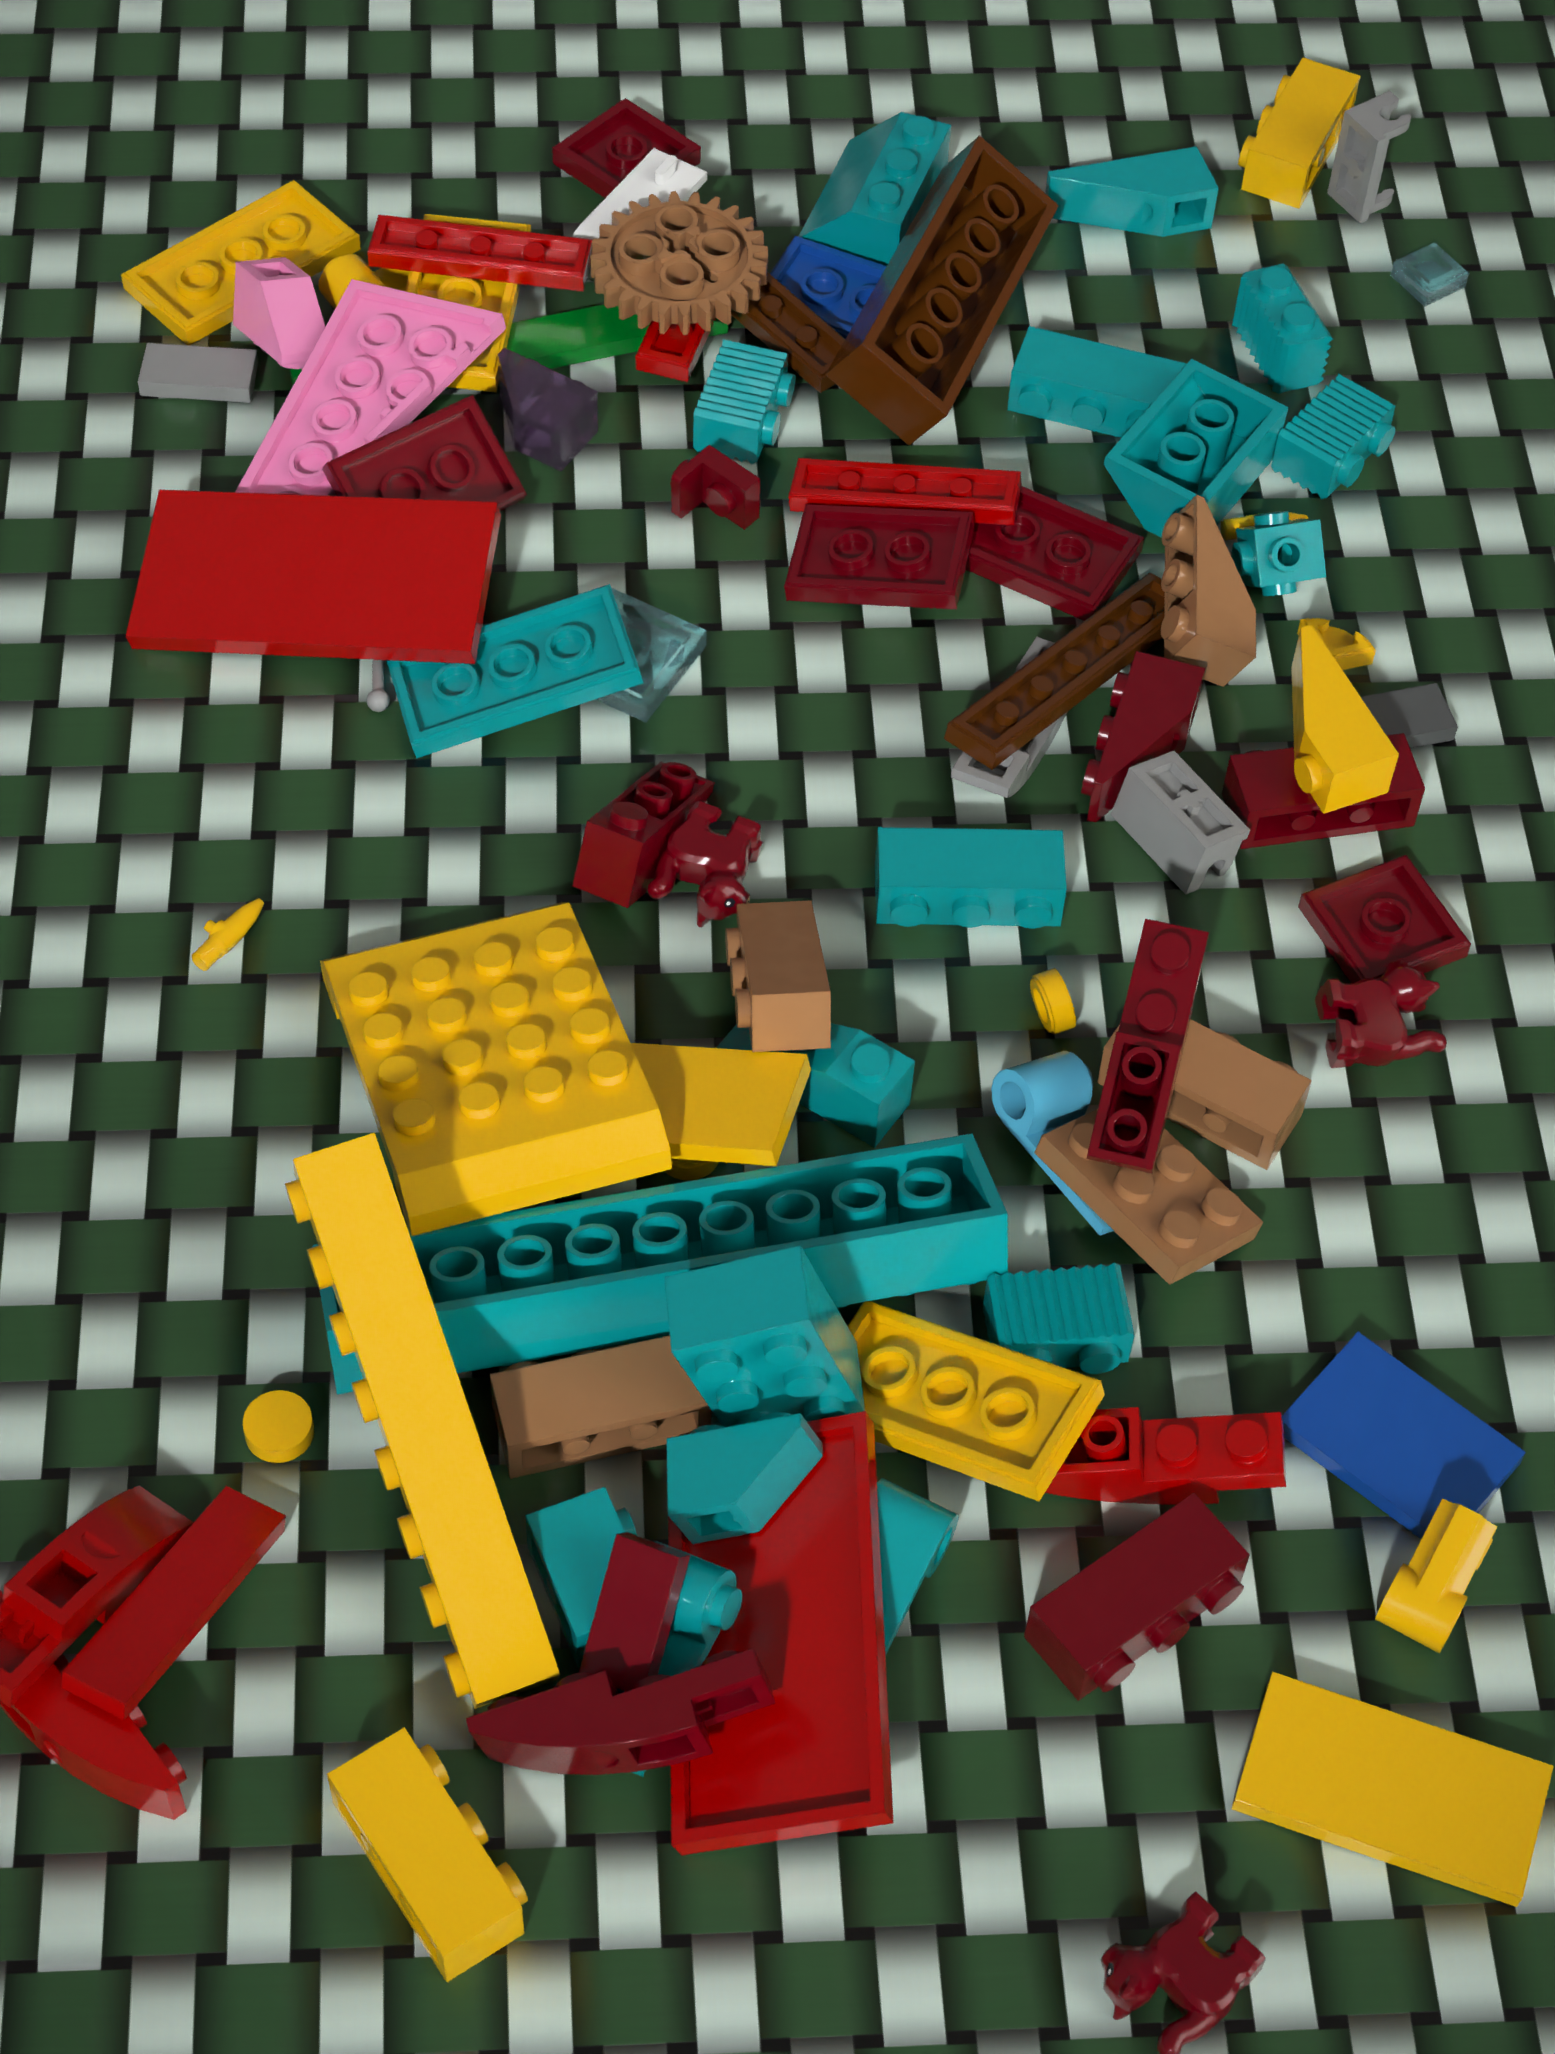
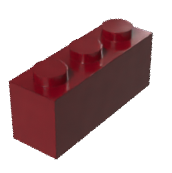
M1405 734L1387 735L1399 753L1388 793L1325 814L1322 813L1311 794L1303 792L1297 783L1294 773V747L1268 751L1252 750L1244 754L1230 755L1222 796L1225 804L1250 829L1247 839L1242 840L1240 849L1413 827L1424 795L1425 786Z
M1192 1493L1030 1606L1024 1638L1078 1701L1097 1687L1102 1692H1108L1131 1674L1135 1668L1134 1661L1154 1648L1157 1653H1162L1174 1646L1189 1630L1190 1624L1188 1622L1202 1612L1208 1610L1214 1615L1233 1603L1243 1591L1244 1586L1241 1584V1580L1250 1554L1199 1497Z

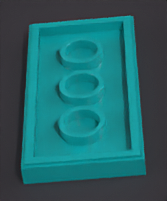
M610 584L482 626L475 664L386 660L416 758L644 683Z

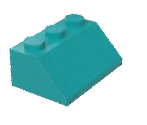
M900 112L850 139L798 237L887 266L942 168L948 164L951 125L931 120L924 116Z
M1191 358L1105 456L1104 466L1145 530L1162 538L1163 528L1169 517L1174 513H1179L1196 495L1205 498L1218 526L1273 460L1277 437L1281 428H1284L1288 407Z

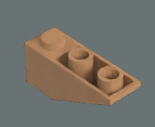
M1196 495L1179 513H1174L1169 517L1162 532V544L1165 546V571L1161 580V588L1165 592L1164 619L1161 625V636L1164 639V658L1205 668L1204 680L1224 687L1256 658V609L1205 498Z

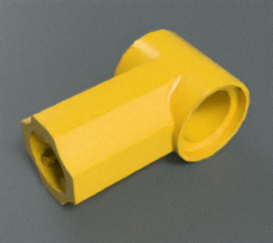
M1442 1498L1409 1564L1403 1563L1377 1612L1375 1620L1440 1653L1468 1599V1596L1464 1595L1475 1571H1478L1493 1541L1492 1538L1497 1526L1473 1510Z

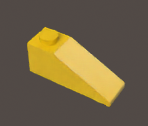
M1312 624L1301 627L1291 667L1294 773L1302 791L1307 794L1310 793L1322 813L1325 814L1388 793L1399 753Z

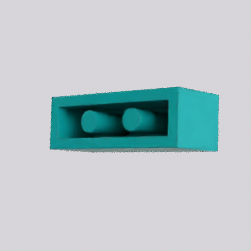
M1029 326L1012 369L1007 410L1122 438L1187 363Z
M878 827L875 855L876 924H898L905 927L920 924L960 925L967 928L982 925L1021 926L1029 929L1043 926L1061 927L1067 891L1063 830Z

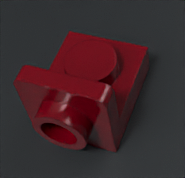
M711 445L705 447L692 459L684 460L675 469L670 482L671 512L679 518H683L702 502L707 504L716 515L728 518L744 530L760 518V478Z

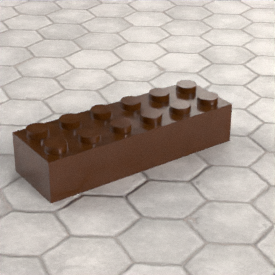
M979 135L942 168L825 375L904 442L911 445L948 415L1059 205Z

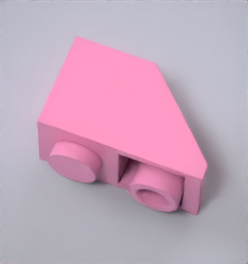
M286 257L236 262L233 325L251 339L255 345L275 359L280 366L290 369H303L326 327L311 277Z

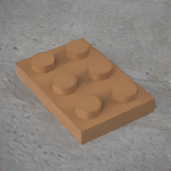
M1098 1109L1043 1134L1034 1152L1169 1285L1254 1240L1263 1224V1221L1236 1194L1231 1192L1195 1158L1192 1152L1186 1149L1165 1128L1152 1174L1087 1159Z

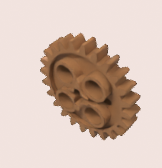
M671 191L669 201L661 203L658 197L650 194L649 206L642 207L640 204L630 201L629 215L614 211L612 212V225L601 224L599 226V238L592 240V255H590L591 278H594L596 294H604V306L606 308L619 306V319L621 320L630 318L635 314L638 315V328L640 329L655 321L659 322L660 334H665L671 324H678L682 334L688 335L692 323H698L703 330L708 332L711 331V319L717 318L728 325L731 323V309L746 314L748 312V300L759 301L760 286L767 284L768 246H764L763 231H754V219L752 217L739 219V207L737 205L731 206L724 211L720 210L719 197L711 199L707 204L700 203L699 192H694L688 201H680L677 192Z

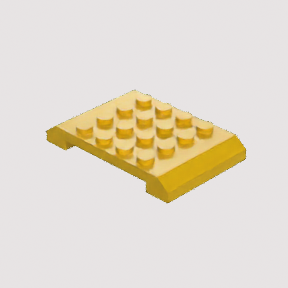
M569 902L553 904L320 960L323 980L336 1018L341 1020L393 1171L396 1192L411 1236L672 1169L671 1150L659 1107Z

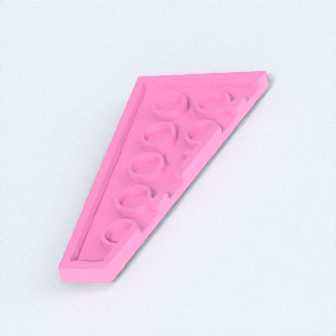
M351 279L235 492L336 496L322 470L325 463L410 424L506 330L503 314Z

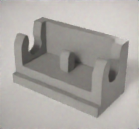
M1391 91L1344 111L1327 194L1359 223L1368 220L1370 214L1387 207L1391 203L1394 189L1392 188L1385 189L1380 194H1377L1389 139L1404 133L1409 128L1411 115H1401L1396 120H1389L1391 112L1397 108L1399 101Z
M1175 751L1129 767L1111 812L1112 817L1185 895L1199 889L1211 865L1212 870L1219 877L1223 876L1232 865L1242 840L1247 839L1250 833V829Z

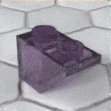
M503 348L498 354L500 396L514 448L562 472L598 432V391L580 381L553 371L533 359L523 357L509 349Z

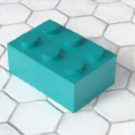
M801 1245L664 1277L671 1352L722 1426L729 1427L756 1422L759 1417L773 1412L801 1413L808 1422L865 1411L857 1342Z

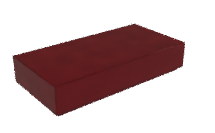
M628 1532L616 1534L579 1673L588 1672L596 1674L606 1670L616 1688L625 1692L631 1690L638 1681L649 1676L658 1675L690 1555Z

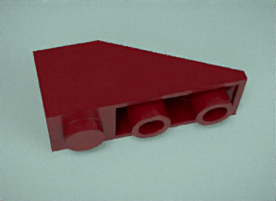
M1136 651L1129 674L1118 672L1110 700V706L1117 708L1115 717L1104 715L1095 749L1103 751L1101 761L1089 760L1082 784L1081 794L1091 796L1088 821L1097 822L1113 809L1129 767L1172 751L1179 755L1185 749L1198 707L1205 668Z
M662 761L587 820L572 886L629 908L648 891V885L656 878V867L663 851L666 849L670 834L687 819V814L696 802H706L713 791L715 782L697 776L695 770L685 764L676 762L664 763Z

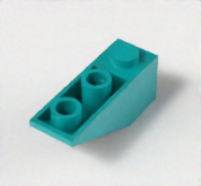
M1196 146L1048 171L1045 194L1059 205L1052 219L1165 237L1211 229L1219 187Z

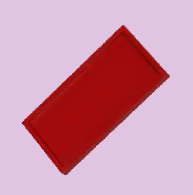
M159 490L126 638L132 649L475 664L501 521L498 502Z
M866 1411L807 1422L823 1443V1457L759 1532L692 1544L668 1516V1546L732 1570L736 1574V1588L742 1591V1604L736 1620L729 1629H721L706 1659L723 1651L734 1650L743 1652L753 1648L769 1678L776 1702L775 1704L706 1727L713 1754L671 1765V1845L681 1856L894 1823L874 1423Z

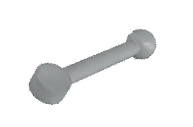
M372 660V691L368 694L366 700L369 709L378 713L386 710L390 703L388 693L384 691V660Z

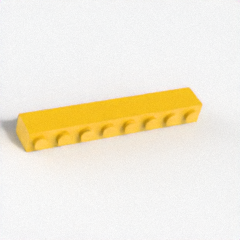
M375 1132L294 1158L293 1164L296 1180L285 1183L286 1192L297 1224L310 1220L319 1246L307 1249V1254L319 1289L333 1287L341 1312L330 1315L329 1319L342 1356L355 1352L363 1379L351 1383L364 1423L377 1419L386 1445L374 1450L383 1482L387 1491L398 1487L401 1489L409 1514L397 1518V1522L410 1559L423 1555L432 1583L421 1586L420 1591L432 1627L436 1628L445 1624L447 1626L455 1652L443 1656L456 1698L469 1694L474 1709H477L497 1700L557 1680L560 1672Z

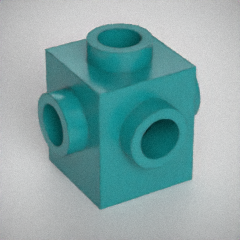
M1277 511L1254 515L1255 526L1236 528L1237 542H1234L1232 545L1231 557L1244 585L1262 587L1263 596L1297 592L1296 582L1326 577L1320 519L1289 520L1288 511Z

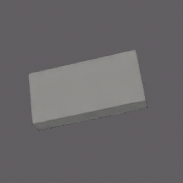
M147 343L138 379L140 396L251 403L259 364L257 350Z

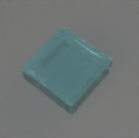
M1435 242L1394 261L1391 276L1424 307L1465 288L1469 275L1462 266Z

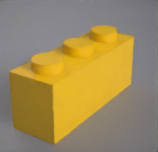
M1302 57L1292 76L1285 74L1282 77L1276 92L1275 105L1265 106L1258 122L1256 137L1249 135L1243 144L1238 165L1245 168L1241 190L1300 209L1339 140L1344 111L1354 107L1360 75Z
M404 1727L327 1773L333 1804L446 1982L454 1979L524 1934L521 1905L528 1902L527 1894L510 1865L504 1862L496 1867L482 1845L487 1843L489 1839L484 1826L473 1808L467 1802L456 1807L443 1787L450 1783L448 1773L439 1756L429 1744L419 1749Z

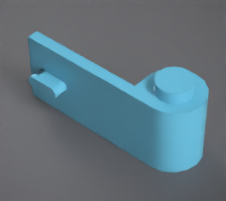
M1062 1051L999 1071L993 1079L991 1091L995 1111L1002 1123L1099 1236L1114 1231L1034 1153L1043 1134L1085 1115L1090 1105L1093 1090V1077L1087 1065L1074 1053Z

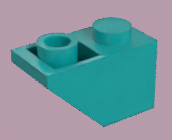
M785 1412L768 1413L759 1417L756 1422L729 1427L704 1425L695 1428L691 1434L666 1438L668 1516L692 1544L757 1533L823 1457V1443L801 1413L790 1414Z

